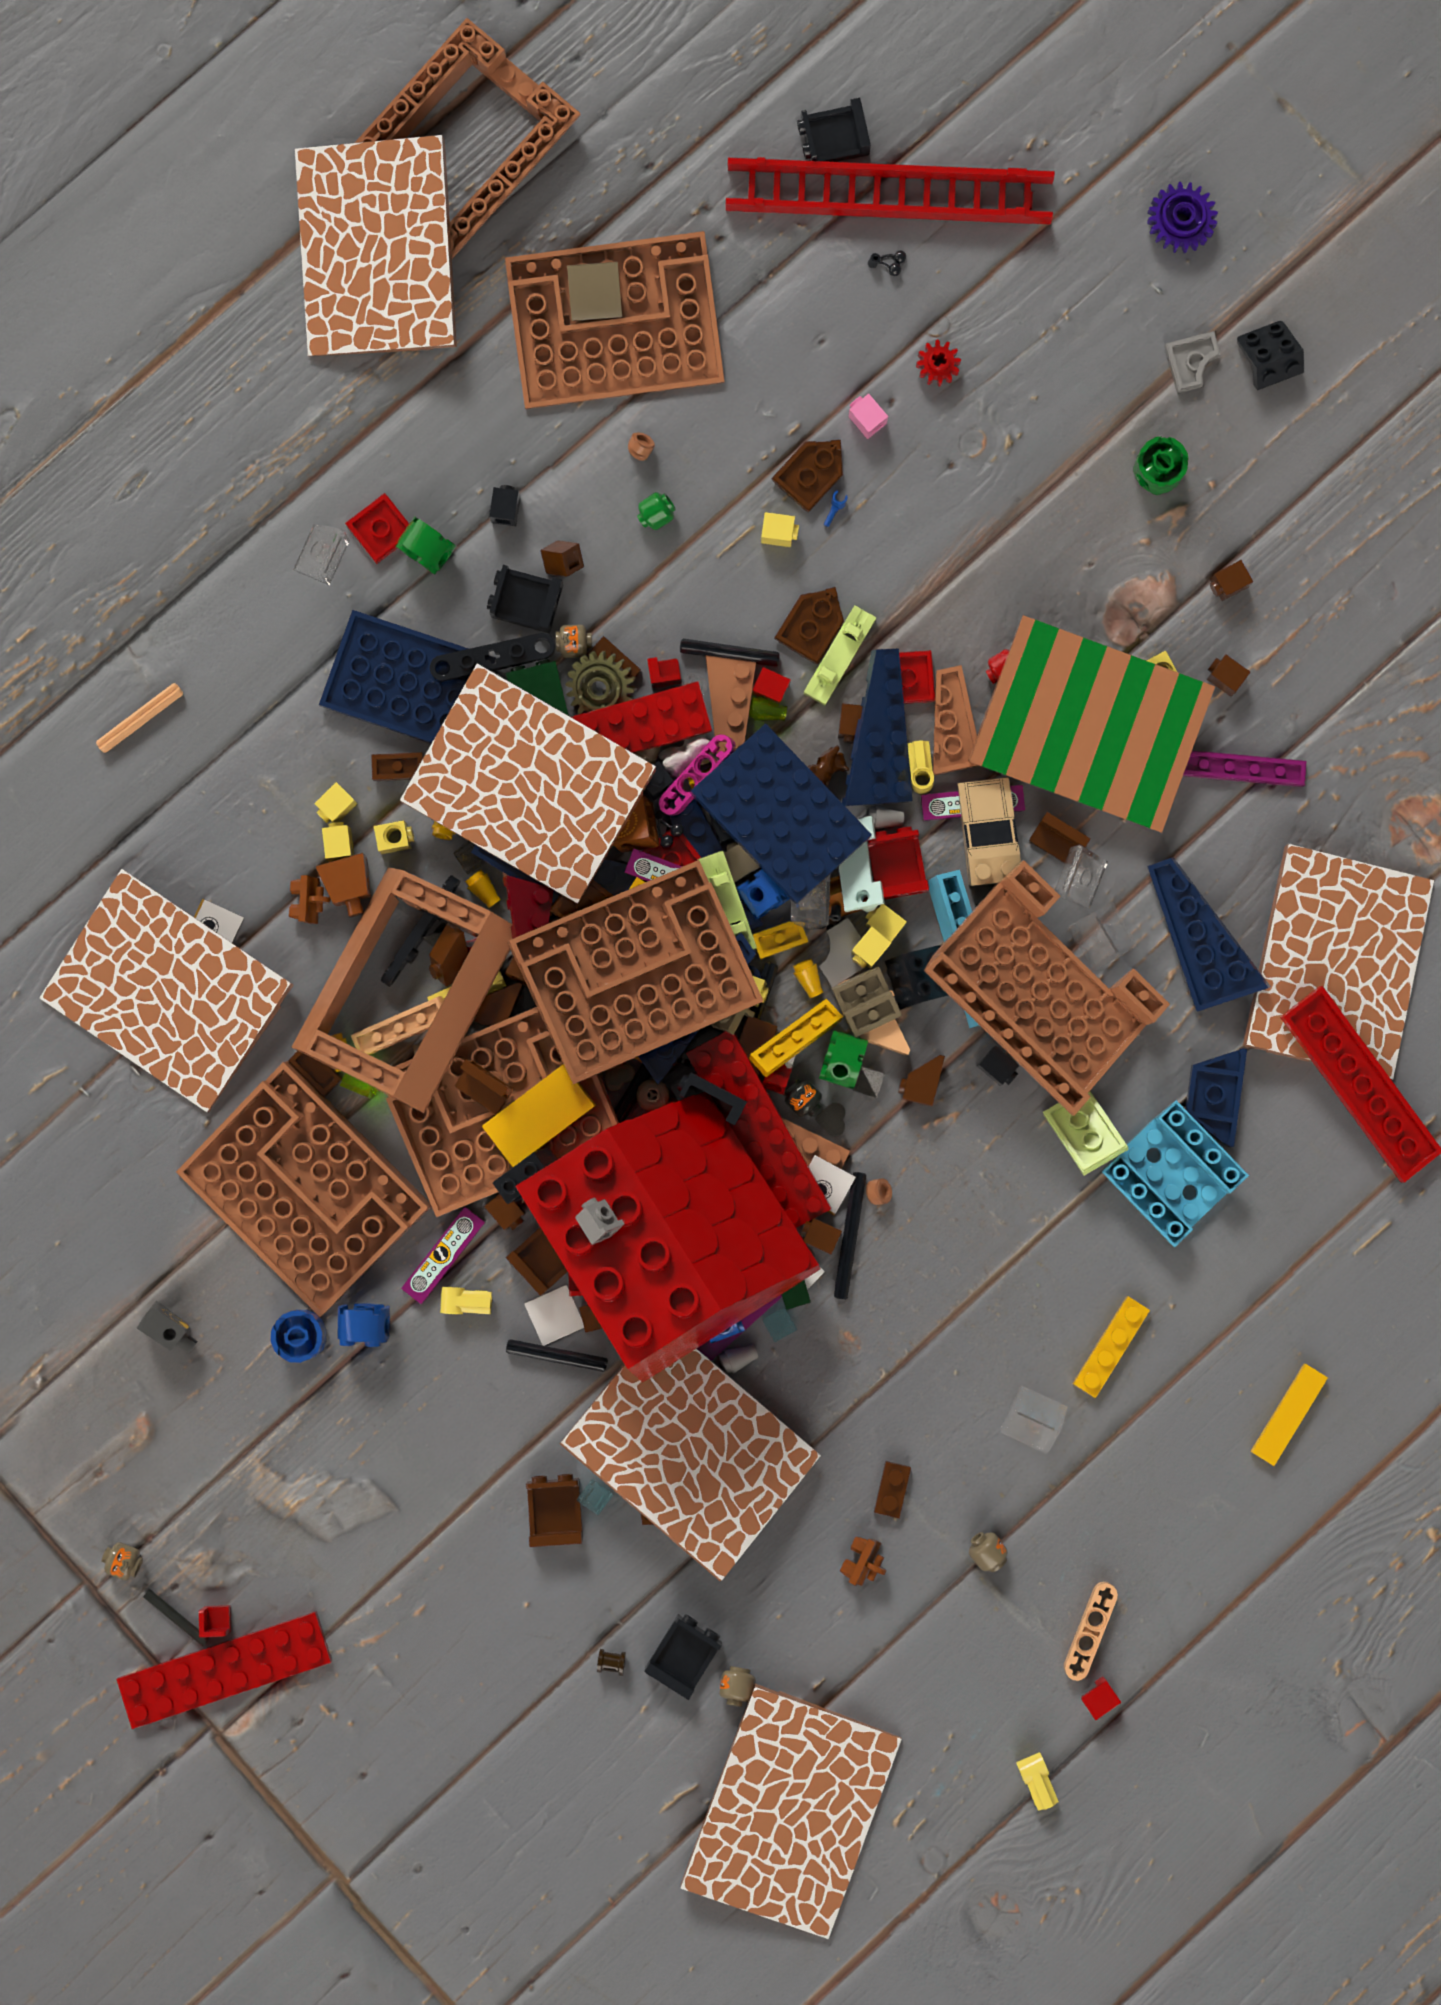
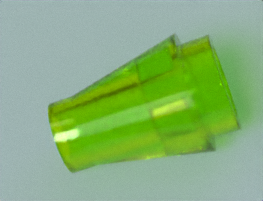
M762 696L758 698L752 697L749 717L754 718L755 721H785L788 707Z

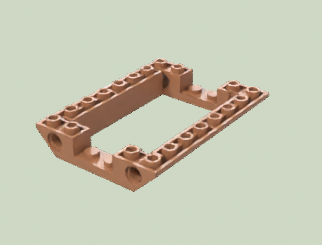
M468 18L462 22L355 142L362 143L407 138L471 65L540 121L450 221L452 259L581 115L579 111L543 81L538 85L506 58L505 49Z
M388 867L291 1048L335 1070L338 1069L424 1113L511 950L508 941L512 939V924L493 912L404 870ZM397 898H400L408 906L419 911L423 909L459 926L464 932L477 938L406 1072L328 1035L398 905L399 900Z

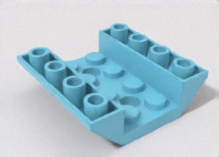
M1177 1100L1151 1120L1127 1144V1151L1112 1159L1102 1170V1173L1173 1247H1176L1193 1230L1192 1227L1226 1194L1232 1193L1249 1176ZM1150 1148H1156L1160 1152V1159L1156 1163H1152L1147 1159L1146 1154ZM1187 1185L1193 1186L1196 1190V1196L1192 1200H1187L1183 1196V1189Z

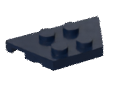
M1245 1048L1191 1065L1185 1110L1209 1134L1228 1147H1234L1247 1055V1049Z

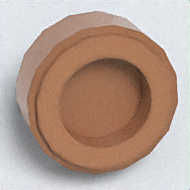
M640 432L633 433L628 442L630 454L640 461L646 460L655 447L654 441L648 435Z
M884 1178L872 1180L866 1185V1195L868 1200L874 1205L887 1204L892 1198V1188L890 1183Z

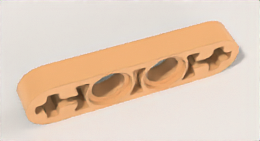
M1099 1582L1093 1588L1065 1659L1064 1671L1072 1680L1079 1681L1087 1676L1117 1601V1590L1109 1582ZM1107 1587L1109 1588L1108 1592L1112 1596L1111 1598H1105L1103 1606L1108 1608L1104 1611L1098 1606H1093L1094 1602L1100 1604L1102 1597L1098 1593L1100 1590L1104 1591ZM1095 1611L1100 1612L1103 1617L1101 1624L1098 1626H1092L1088 1621L1089 1615ZM1083 1636H1089L1093 1639V1646L1089 1650H1082L1079 1647V1640ZM1077 1651L1083 1656H1088L1087 1660L1083 1657L1081 1658L1080 1666L1083 1670L1072 1674L1073 1670L1070 1668V1665L1076 1664L1079 1658L1077 1655H1074V1652Z

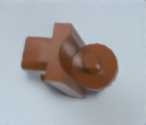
M301 875V879L290 882L291 894L300 895L299 904H291L289 907V917L304 923L318 924V913H323V904L331 903V898L324 896V887H320V878Z
M854 1538L851 1550L861 1554L857 1563L846 1559L840 1569L841 1573L850 1578L849 1583L855 1586H862L866 1577L874 1581L877 1573L885 1575L887 1570L881 1567L885 1557L877 1554L882 1544L875 1539Z

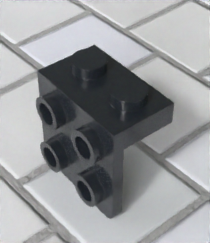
M1277 321L1238 336L1237 344L1252 364L1253 385L1257 391L1304 373V350L1283 321Z
M940 945L904 953L885 961L887 974L890 977L899 1010L922 1002L949 996L924 971L931 957L941 947Z

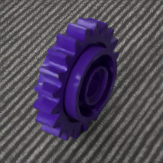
M1179 182L1175 190L1169 184L1166 192L1161 189L1158 193V198H1153L1151 202L1153 206L1149 207L1148 214L1151 216L1148 218L1147 224L1153 225L1150 229V234L1158 233L1155 240L1156 243L1161 240L1165 241L1163 249H1166L1171 244L1173 245V253L1177 251L1179 246L1182 247L1183 253L1187 252L1189 246L1196 251L1198 242L1204 246L1207 242L1206 237H1212L1214 233L1212 229L1217 225V221L1213 219L1217 217L1218 211L1211 210L1215 205V201L1207 202L1210 195L1209 192L1200 195L1201 186L1193 191L1191 182H1189L1186 189ZM1183 214L1188 218V220L1181 221L1178 219L1177 215Z

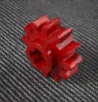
M937 339L934 347L926 343V352H918V357L921 360L916 362V368H923L920 371L919 377L928 376V385L933 380H937L938 387H941L943 379L950 384L952 382V375L957 376L959 374V369L955 366L961 364V359L954 358L957 355L958 349L955 348L950 351V342H946L944 347H942ZM938 360L943 362L939 366L934 365Z

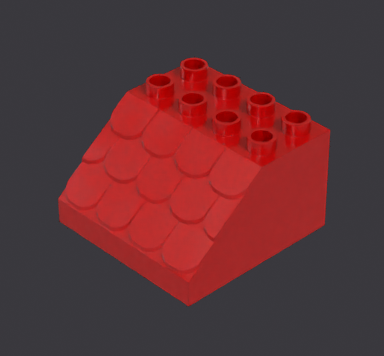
M706 1092L692 1095L675 1103L672 1102L634 1119L611 1126L515 1186L623 1363L642 1382L650 1379L821 1269L711 1095ZM596 1198L599 1202L605 1199L618 1221L622 1219L625 1224L612 1237L592 1245L575 1217L583 1210L581 1206L588 1200Z

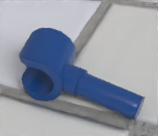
M838 491L833 493L832 507L823 524L824 526L829 527L838 510L845 507L847 495L844 501L839 502L836 500Z

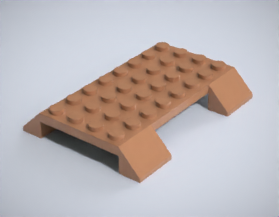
M1023 860L989 892L935 952L924 971L1072 1116H1075L1091 1097L1088 1094L1089 1091L1144 1027L1155 1023L1170 1003L1134 968L1112 987L1108 988L1038 919V917L1045 915L1061 896Z

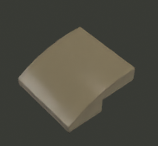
M618 262L567 265L572 321L622 317Z
M878 966L831 988L855 1038L902 1016Z

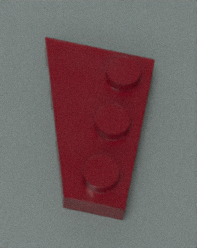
M508 875L503 877L504 887H507L508 900H506L507 908L510 910L512 919V939L549 924L554 890Z

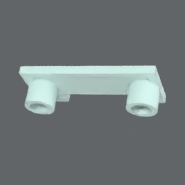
M868 816L858 819L872 834L868 840L876 839L873 817ZM866 841L839 866L845 912L859 909L871 912L878 905L885 904L882 882L872 881L868 844ZM868 896V900L863 902L864 898Z

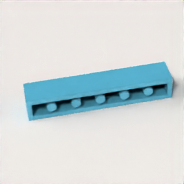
M960 870L936 875L928 880L930 896L944 942L972 912ZM965 1011L969 1028L980 1026Z

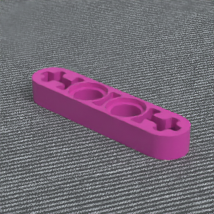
M716 735L661 796L659 800L661 811L673 816L680 814L694 799L690 792H686L683 789L684 780L692 778L696 786L735 751L736 745L734 740L726 735ZM719 742H727L725 745L727 748L726 752L719 751ZM709 753H717L716 757L720 759L717 761V759L712 755H709ZM704 759H710L712 763V768L707 773H703L700 770V763ZM678 790V792L684 795L685 798L683 799L682 797H678L679 794L675 791ZM669 798L676 799L674 802L676 805L675 809L668 808L670 805L668 802Z

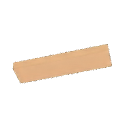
M438 996L352 1034L351 1038L355 1048L368 1055H372L427 1031L444 1001L442 996Z

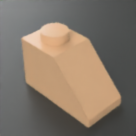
M896 1019L859 1037L868 1040V1043L908 1056L910 1048Z

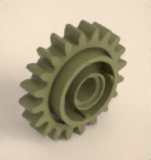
M595 651L590 653L589 659L583 655L580 658L581 663L575 662L572 665L576 671H570L567 675L573 680L566 682L565 685L573 690L566 695L568 697H575V700L570 705H580L578 714L635 699L629 693H634L637 688L629 684L636 678L627 676L632 668H622L624 659L616 663V654L613 653L607 659L606 652L602 651L598 658ZM596 681H601L605 684L606 692H600L596 688Z

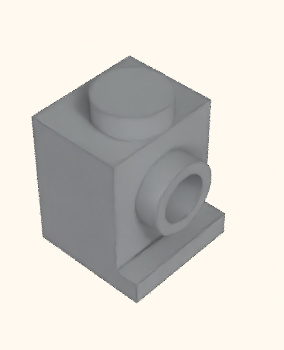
M596 1198L588 1200L581 1206L583 1210L575 1217L592 1245L612 1237L625 1224L622 1219L618 1221L605 1199L599 1202Z

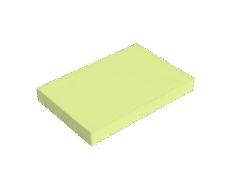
M1091 1091L1088 1093L1091 1097L1075 1116H1072L1060 1103L1043 1112L1044 1117L1084 1176L1128 1150L1127 1144Z

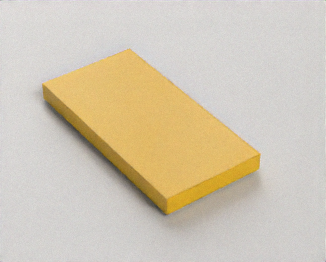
M563 1064L482 1125V1127L511 1166L514 1167L596 1106V1104L579 1082L572 1084Z

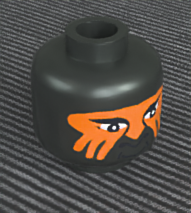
M798 1079L784 1093L786 1095L785 1104L798 1117H804L806 1114L812 1117L822 1107L819 1104L822 1099V1093L809 1080L801 1082Z

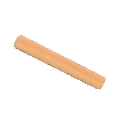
M176 683L171 684L96 741L98 748L103 753H107L183 695L181 688Z

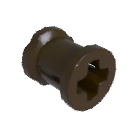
M600 1649L597 1672L601 1673L602 1670L618 1672L620 1676H623L626 1652L617 1654Z

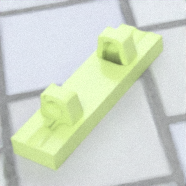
M854 605L803 694L826 706L876 621L875 616ZM849 633L855 637V640L849 638L845 634Z
M719 851L698 859L709 883L711 882L729 924L741 920L738 924L730 925L735 937L742 933L753 949L757 948L724 852Z

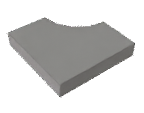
M1214 331L1165 343L1164 348L1177 394L1202 388V375L1205 367L1221 355Z
M849 918L826 931L830 940V952L827 959L819 966V969L832 988L864 969L852 959L854 955L851 951L862 938Z

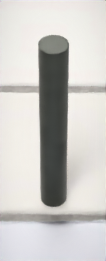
M151 1589L143 1596L144 1599L201 1646H204L209 1641V1637L199 1638V1629Z

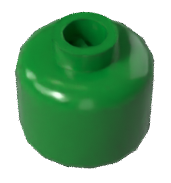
M655 492L639 503L638 509L640 513L637 515V518L645 528L649 526L653 530H659L674 519L676 508L667 494L664 493L662 495L659 492Z

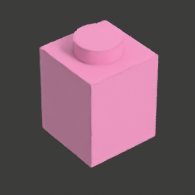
M870 394L864 398L859 396L850 404L848 417L867 439L887 424L888 415Z

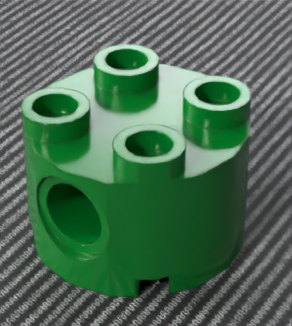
M1155 437L1145 443L1136 457L1133 466L1135 478L1142 488L1153 495H1161L1175 489L1187 472L1188 453L1183 444L1175 438Z
M417 517L412 519L396 545L404 554L423 565L424 568L434 575L437 571L441 570L457 547Z
M833 1030L819 1079L854 1089L868 1040L855 1038V1036Z

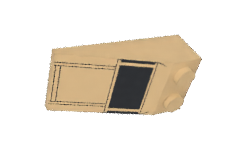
M1009 778L957 783L968 885L999 883L1021 863Z

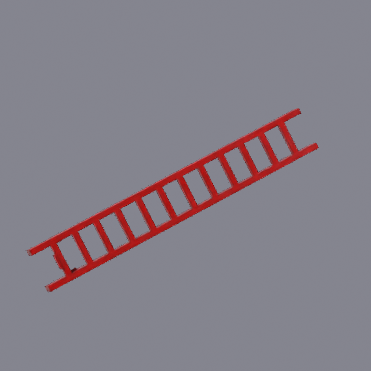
M728 157V171L749 172L748 199L726 198V211L1051 225L1053 219V212L1030 211L1032 210L1033 201L1031 184H1053L1055 171L1027 170L1026 168L991 169L765 159V157H758L757 159ZM756 172L774 173L773 200L755 198ZM781 173L799 174L798 201L779 200ZM806 174L824 175L823 202L804 201ZM831 175L849 176L848 203L829 202ZM856 176L874 177L873 204L854 203ZM881 177L899 178L898 205L879 204ZM906 178L924 179L923 206L905 205ZM931 179L949 180L948 207L930 206ZM956 180L974 181L973 208L955 207ZM981 182H999L998 209H980ZM1006 183H1024L1023 207H1015V209L1006 208L1005 210Z

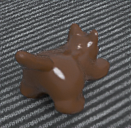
M838 745L830 747L821 754L816 765L807 766L826 787H828L834 773L849 771L844 754L838 752L840 749Z

